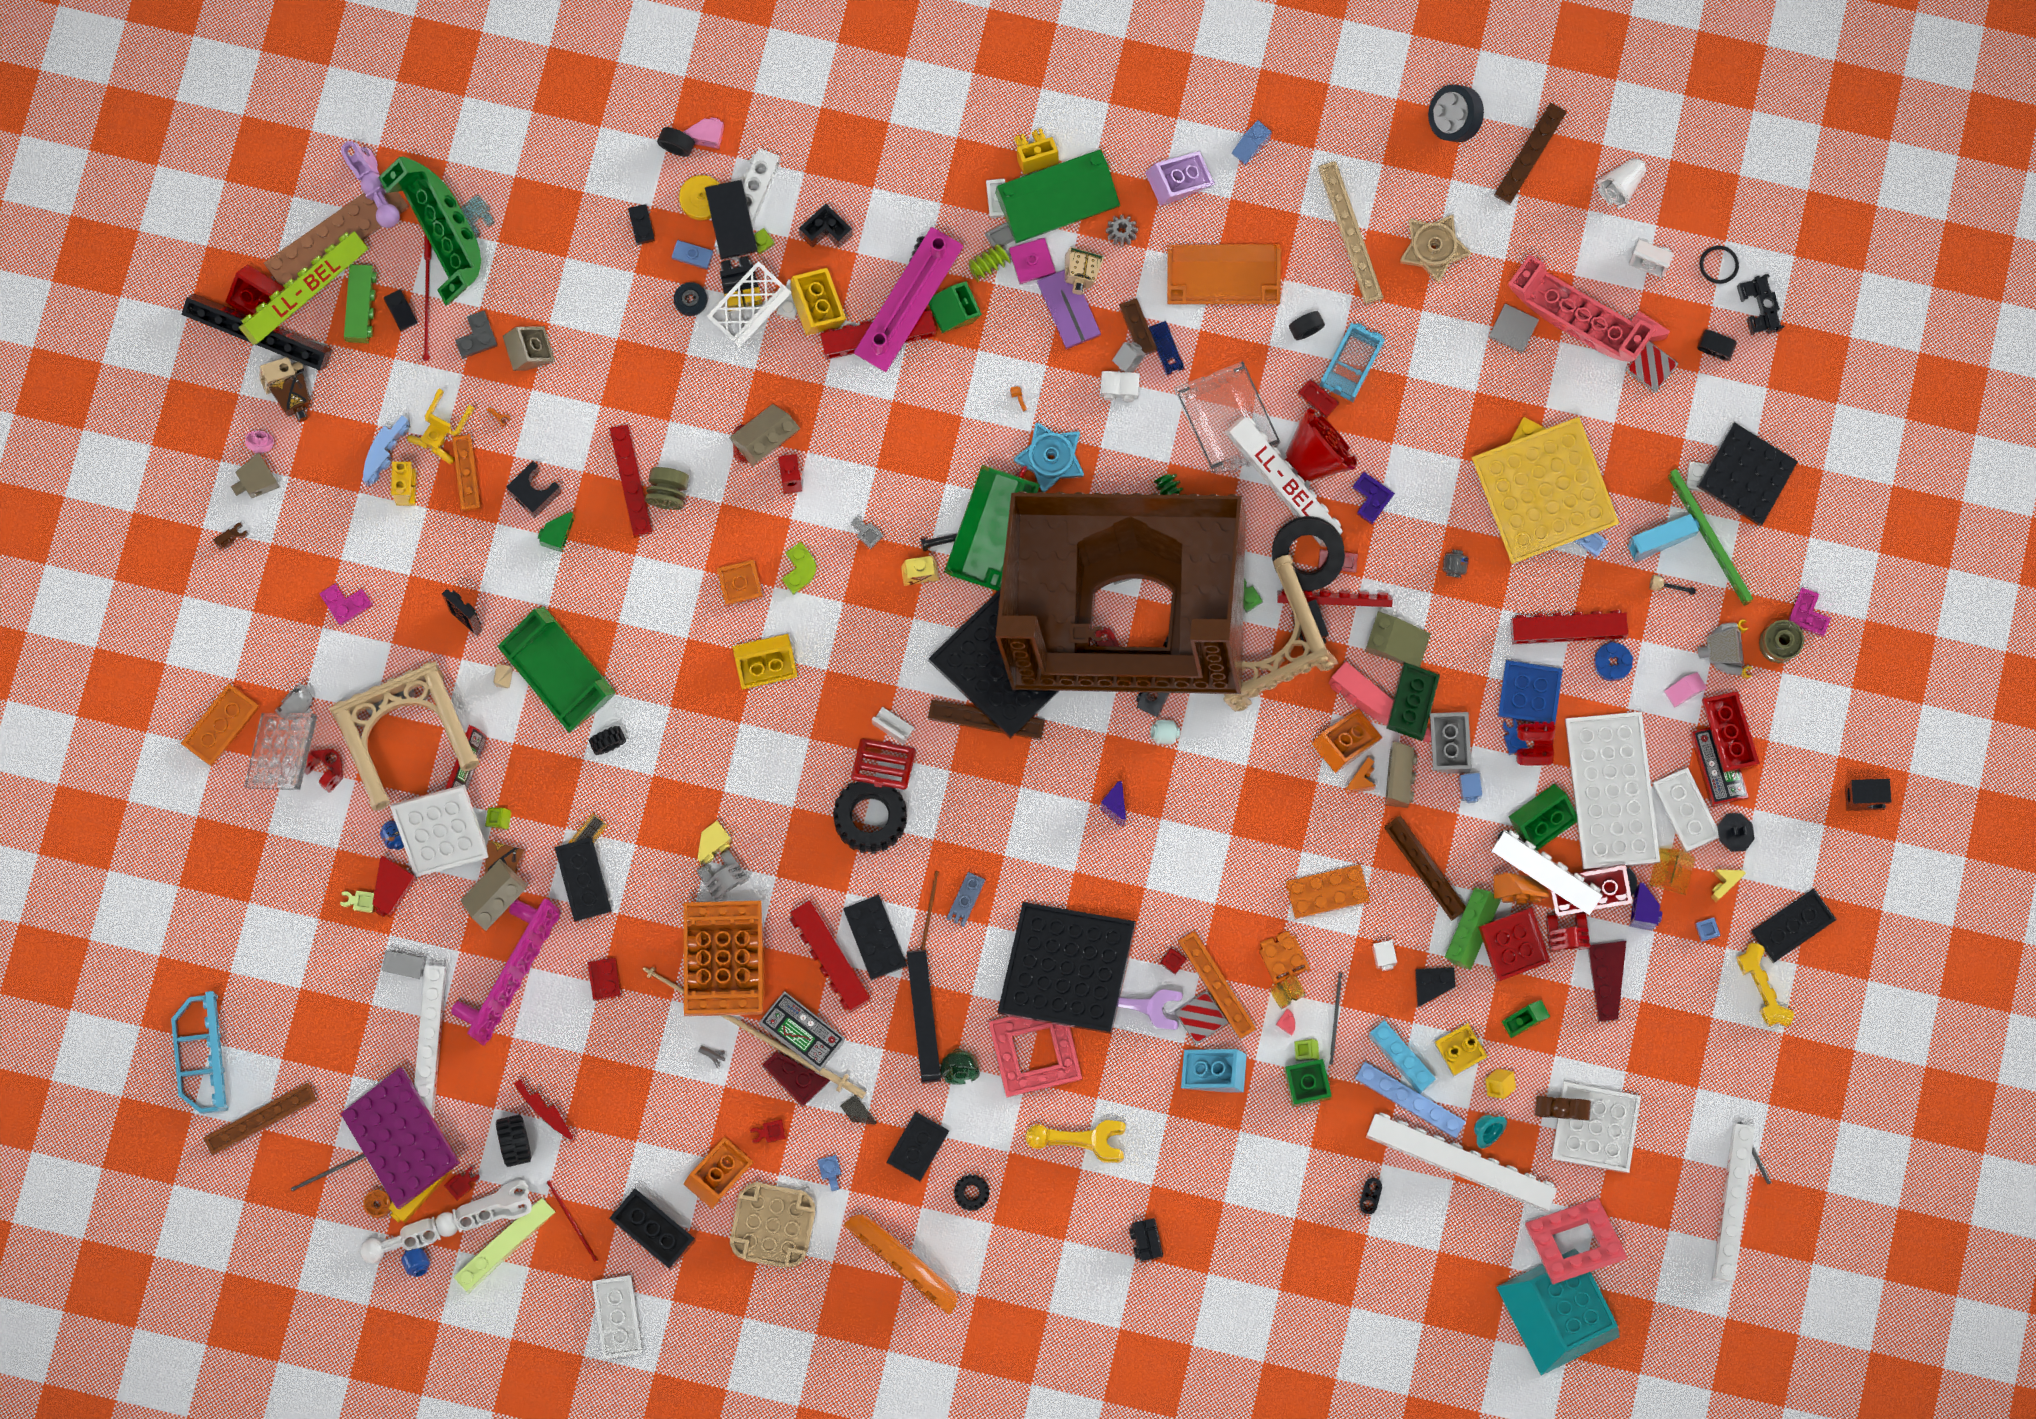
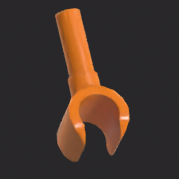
M1018 386L1011 387V397H1018L1023 412L1026 411L1027 408L1023 401L1021 388Z
M488 407L487 411L499 420L500 426L506 427L501 420L506 418L510 421V417L505 414L501 415L491 407Z

